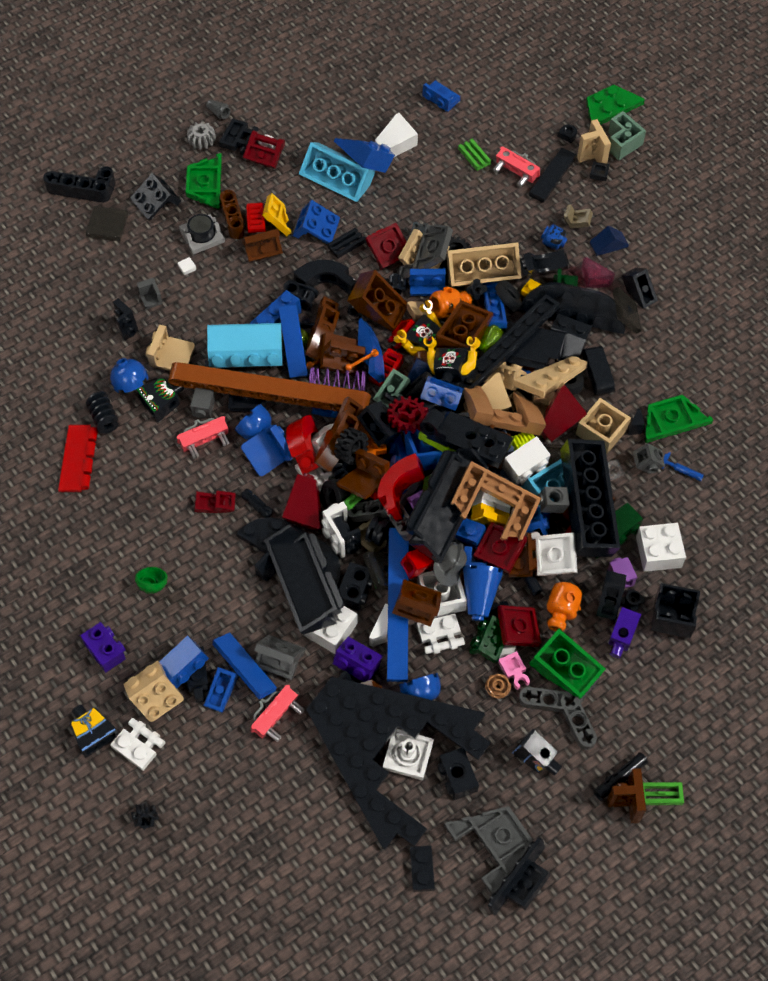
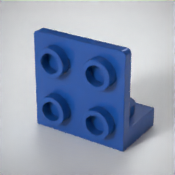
M311 200L302 208L293 236L299 239L303 234L310 233L328 244L333 241L340 217Z

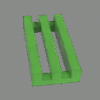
M470 139L469 142H464V145H458V150L476 171L491 164V159L473 139Z
M643 782L645 805L684 804L682 782ZM645 789H678V791L645 792ZM646 797H679L673 799H646Z

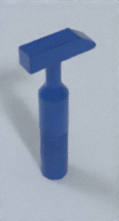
M671 452L664 455L665 465H670L674 470L702 481L704 474L679 463L674 464L668 461Z

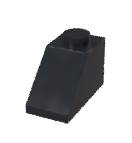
M633 268L621 275L627 292L642 309L658 301L646 268Z

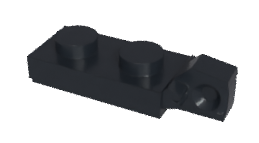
M206 662L187 681L189 693L194 692L196 703L204 702L203 691L208 690L209 687Z

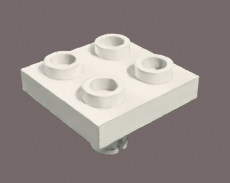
M397 729L391 736L383 768L390 772L423 780L434 739L418 735L414 740L404 731Z

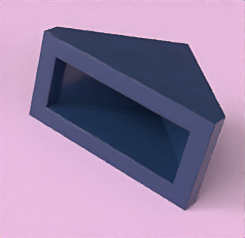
M607 226L590 241L596 256L629 246L623 233L611 226Z

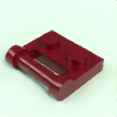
M253 130L243 158L276 169L281 151L285 146V140L261 135ZM258 140L274 145L276 148L274 150L255 144V142Z

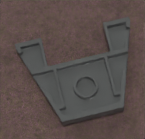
M414 222L411 233L414 229H418L423 235L415 262L400 266L398 274L402 276V279L409 280L410 269H429L444 261L453 229L444 225L434 224L432 226L428 223L420 224L419 222Z
M509 806L483 812L473 817H464L454 822L449 821L444 824V827L455 842L474 830L498 864L497 868L481 878V881L491 895L497 893L504 878L512 873L516 862L523 858L529 844L533 842V839Z

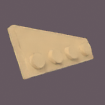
M571 356L543 369L514 379L513 386L545 398L558 389L561 383L565 384L587 369V362L579 357Z

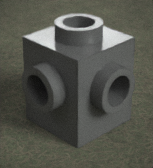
M647 443L633 451L636 468L649 474L656 473L658 469L665 466L662 450Z

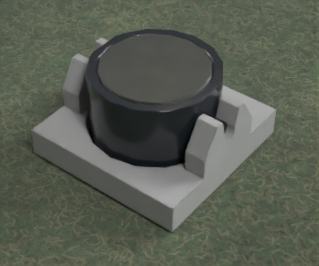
M211 214L194 215L188 220V223L179 226V230L193 255L225 243L219 223L216 222V218L212 217Z

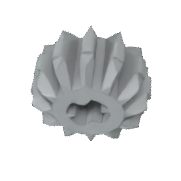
M195 122V125H190L189 130H187L188 142L194 149L197 147L200 150L202 148L208 149V146H213L216 136L213 127L209 123L204 124L201 122L197 124Z

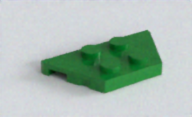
M611 85L588 96L586 99L591 121L598 119L600 125L610 121L611 118L622 111L627 113L644 105L645 102L644 98L616 85Z
M222 153L216 154V158L211 160L206 158L198 163L187 166L186 197L220 209Z
M684 395L648 404L645 442L649 443L710 425L713 422V418L705 416L700 412V408L692 404Z

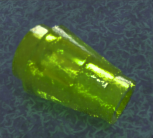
M496 325L487 327L480 341L479 348L486 352L502 337L503 331Z

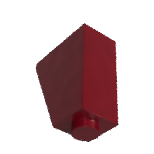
M564 383L559 385L543 415L546 426L541 435L545 440L549 438L551 442L587 415L586 411Z
M307 473L303 475L297 474L282 518L288 522L322 532L318 482L314 479L313 475Z

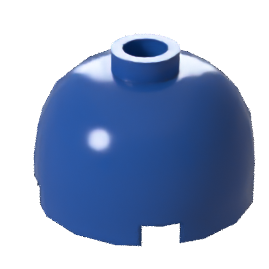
M122 358L118 360L110 373L111 384L117 393H119V390H123L124 393L136 390L144 385L143 380L145 378L146 380L149 379L145 367L134 359Z
M261 404L252 409V413L248 416L246 415L235 428V431L246 440H249L272 423L269 412Z
M438 673L414 679L408 683L399 684L401 693L435 700L440 694L441 683Z

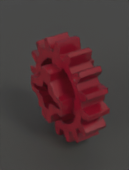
M401 396L400 401L394 399L393 404H389V409L387 410L388 423H392L391 428L397 427V432L404 430L405 434L408 431L415 434L416 429L421 431L419 425L427 414L428 407H424V402L418 403V398L411 400V396H408V399H404Z

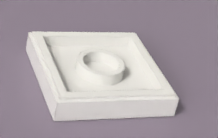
M574 532L535 536L537 576L577 573L576 537Z

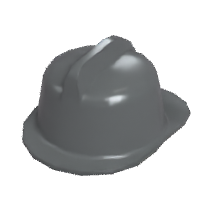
M462 543L451 544L442 563L434 561V576L441 585L449 587L457 583L461 569L467 562V555Z

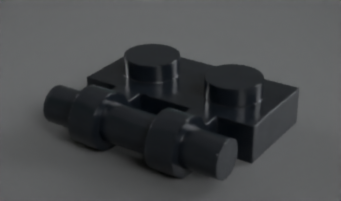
M232 118L219 141V145L233 151L237 147H241L240 153L244 155L252 131L258 132L259 128L253 126L252 129H248L247 122Z

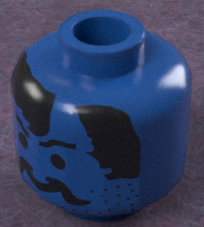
M554 224L550 225V227L547 226L541 236L543 245L553 250H557L559 247L563 248L568 239L565 237L566 231Z

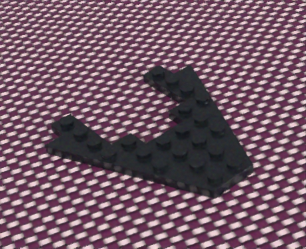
M336 677L330 678L306 709L384 850L387 849L397 834L411 845L416 846L427 831L426 827L377 791L389 775V772L373 760L397 728H400L415 740L428 723L478 761L491 744L490 741L475 731L485 717L483 712Z

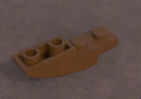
M325 296L320 300L315 325L311 329L305 355L321 362L323 334L325 332L334 333L340 313L338 311L339 303Z
M351 397L344 399L333 427L326 432L314 460L315 464L327 472H331L339 461L335 456L334 450L337 448L334 446L338 444L336 440L341 437L340 433H344V430L348 429V427L357 429L360 424L357 416L361 413L363 406Z

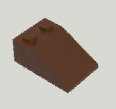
M376 270L360 274L347 300L359 313L392 332L401 322L407 309V302Z
M461 300L435 335L437 342L435 351L436 348H470L466 343L469 336L473 338L472 344L475 342V337L481 342L493 317V313Z

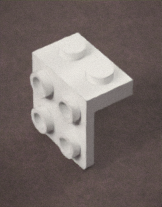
M344 501L339 504H332L327 510H324L323 519L321 520L323 535L326 539H330L333 551L339 554L341 558L345 557V541L334 524L333 518L341 516L343 522H347V506Z

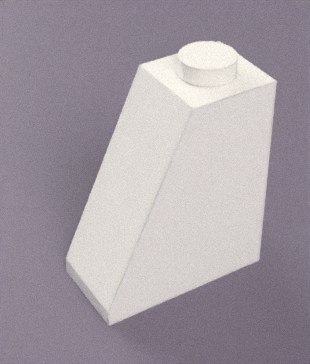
M397 113L375 139V143L389 146L391 148L390 151L396 157L417 146L418 133L400 113Z

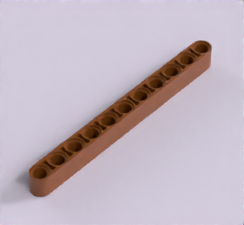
M180 362L172 363L168 382L174 386L192 389L203 388L214 390L217 393L338 412L346 397H351L362 405V411L370 404L371 395L365 391Z

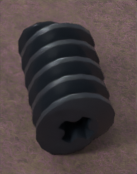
M100 391L92 394L87 399L86 406L94 420L97 431L106 434L116 430L119 427V423H117L118 417L115 415V410L110 403L107 393Z

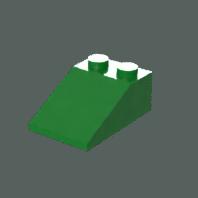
M560 629L554 633L529 663L543 677L579 699L585 695L606 670L605 667Z

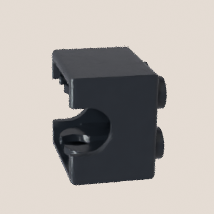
M660 583L655 596L650 631L690 639L696 628V610L700 599V591Z

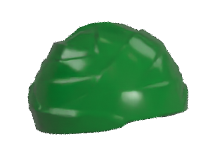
M158 567L141 569L135 575L137 586L146 594L160 592L168 581L166 572Z

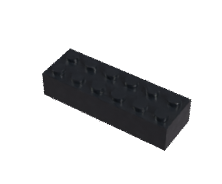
M568 439L561 447L560 453L565 487L568 488L570 503L568 512L571 533L574 532L576 537V555L583 557H612L620 549V541L605 442L602 440Z

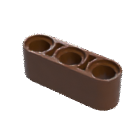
M224 190L220 194L227 229L231 238L240 239L244 236V224L236 194L232 190Z

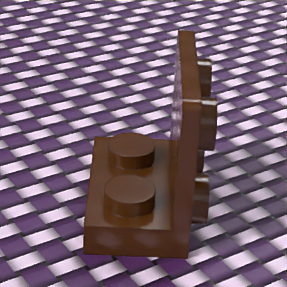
M360 448L355 452L356 468L337 482V487L367 499L378 491L382 477L390 468V462Z

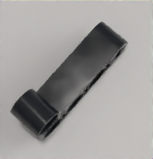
M108 166L101 167L95 178L56 171L46 172L43 176L46 190L50 194L103 203L111 198L116 183L113 170Z

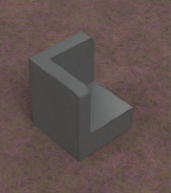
M154 277L137 283L138 292L145 309L163 304Z

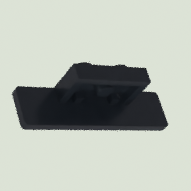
M538 837L535 842L533 841L529 844L527 853L516 862L510 876L507 875L504 878L498 892L493 893L490 897L488 907L494 916L507 899L526 910L549 879L550 873L534 863L545 849L542 838Z

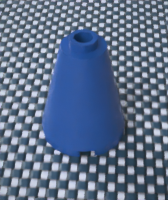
M465 565L463 567L468 615L472 616V620L484 621V618L489 616L503 570L498 571L499 568L486 565H477L475 569H470L471 565Z

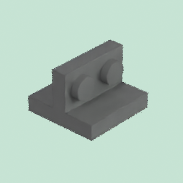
M268 635L256 644L254 651L258 652L255 662L263 670L292 680L299 659L304 656L306 648Z

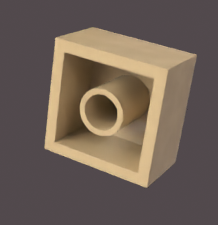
M599 398L587 412V415L578 423L576 435L584 440L604 441L607 455L628 430L631 417Z

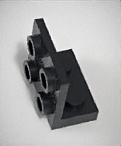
M153 173L130 197L148 220H151L166 202L177 206L181 202V199L165 180Z

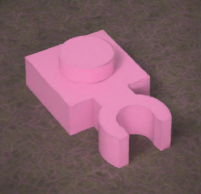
M517 651L498 660L505 676L508 679L513 677V685L516 690L520 689V684L518 683L520 680L524 681L526 686L529 685V677L522 674L526 671V667Z

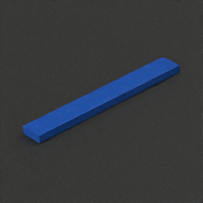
M389 528L387 682H408V619L393 614L392 611L400 593L403 579L408 580V576L400 562L409 552V541L403 540L396 528Z

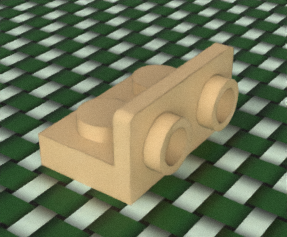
M504 362L484 383L500 372L505 389L516 392L517 387L513 386L514 379L527 373L521 370L522 367L519 365L511 364V366H507L506 362Z

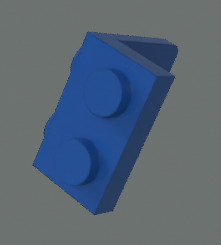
M276 424L269 425L241 445V450L258 476H264L284 461L293 459L287 441L284 438L285 433Z

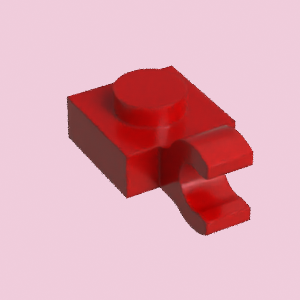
M413 319L402 320L393 330V335L388 338V342L394 341V336L398 335L397 331L404 330L407 334L415 324ZM400 342V343H396V345H395L393 348H394V349H399V348H401V347H402V345H401L402 343H401V342Z

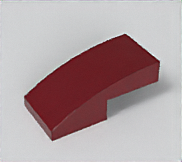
M217 490L216 494L196 491L194 512H234L236 493Z

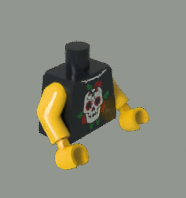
M430 300L425 301L427 308H425L424 304H421L419 307L421 312H426V315L423 314L407 334L404 330L397 331L398 335L394 336V341L396 343L401 342L403 348L412 356L419 351H428V347L423 342L424 338L426 337L428 344H431L432 337L435 339V335L442 327L434 311H431L433 305Z
M470 336L467 338L466 343L470 348H436V351H434V347L437 345L436 340L432 337V343L428 344L427 338H424L423 342L428 347V366L431 373L436 375L437 379L450 384L452 382H462L466 375L475 369L477 360L476 348L481 344L477 337H475L473 344V338Z

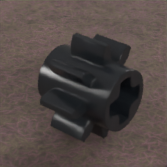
M393 273L389 275V279L385 278L399 295L402 291L406 290V279H402L400 274Z
M147 801L140 805L136 804V812H131L134 826H140L143 830L154 827V820L159 819L155 805L150 806L147 804Z

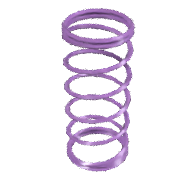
M311 367L309 383L315 384L316 378H318V384H320L319 368L316 369L315 374V368ZM327 368L323 385H325L327 378L328 386H330L329 369ZM337 369L333 383L334 387L336 383V378L338 380V387H340L339 370ZM347 370L342 388L345 387L347 378L348 389H350L349 371ZM356 371L352 389L354 390L357 378L358 390L360 391L359 372ZM366 371L362 372L361 391H365Z

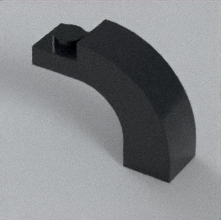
M564 249L542 255H533L531 252L523 254V258H520L522 271L526 277L557 272L558 269L566 270L570 268Z
M332 260L312 261L302 265L293 272L294 281L311 287L321 283H333L349 295L356 284L355 279L349 276V268L342 263Z

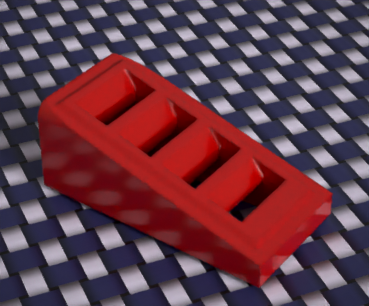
M248 203L246 205L248 233L266 232L265 218L263 216L264 204Z
M390 348L383 355L384 371L388 372V374L385 373V380L393 368L397 371L399 370L404 358L402 354ZM372 376L369 378V382L379 387L384 383V381L378 383Z

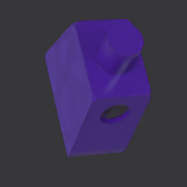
M624 607L621 608L608 643L612 646L609 652L611 656L621 658L623 650L628 651L641 616L640 613Z

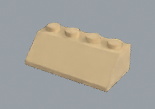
M518 242L448 250V286L469 285L474 279H479L480 283L522 278Z

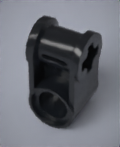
M294 280L286 281L283 286V293L287 290L298 297L301 308L305 310L312 308V302L319 294L315 288Z

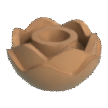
M493 674L489 676L485 683V688L491 697L501 699L509 694L511 683L505 675Z

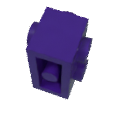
M99 622L80 635L84 645L105 673L126 660L123 653L126 650L120 641L116 642L113 639L115 635L109 626L104 627Z
M348 636L336 650L332 664L365 682L369 681L378 671L383 656Z

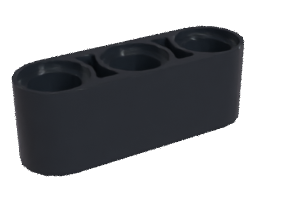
M603 347L583 349V360L587 362V373L594 394L601 395L614 392L615 383Z

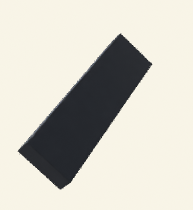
M561 148L531 189L529 196L544 203L574 162L577 154Z

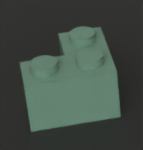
M624 111L611 118L608 131L611 135L609 139L611 142L609 153L619 161L644 143L646 130Z
M393 368L374 396L373 401L375 403L382 401L389 408L391 402L386 400L383 395L387 392L395 399L399 395L403 396L411 384L410 379Z

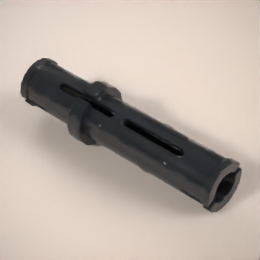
M639 752L614 774L608 775L606 780L593 790L597 799L603 801L610 794L613 786L618 783H624L628 779L632 769L645 766L648 763L646 756Z

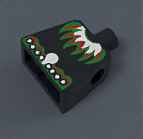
M160 378L139 387L136 391L138 399L158 423L179 406L177 394L182 392L184 387L170 385L165 378Z

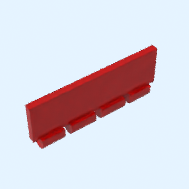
M91 425L68 426L58 488L59 492H82V490L89 489L90 474L92 473L93 466L92 458H94L95 442L98 433L96 427H91Z

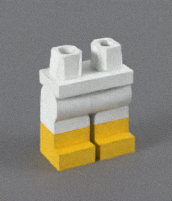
M479 490L473 502L471 520L489 527L491 522L505 527L510 516L511 506Z

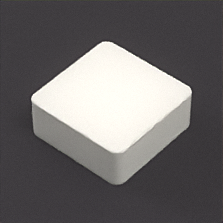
M190 257L178 262V267L184 275L196 270V266Z

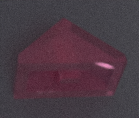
M587 257L583 258L581 271L586 288L609 287L613 284L614 272Z

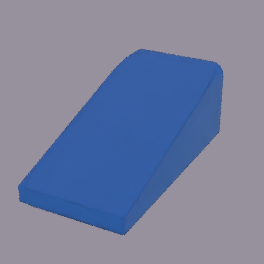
M217 667L203 706L223 713L239 675Z

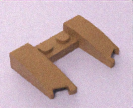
M475 386L472 389L464 388L463 390L471 420L486 426L492 424L495 425V428L538 436L541 435L546 426L539 408L531 400L529 401L517 393L512 395L517 413H512L500 409H492L490 401L481 386Z
M471 461L460 480L450 504L456 505L462 513L460 517L465 520L479 490L513 507L500 539L507 540L508 537H518V541H522L541 498Z

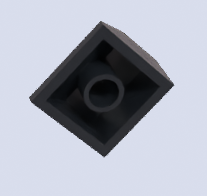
M561 314L557 315L551 331L566 334L560 360L571 356L581 357L583 349H585L590 338L591 325Z

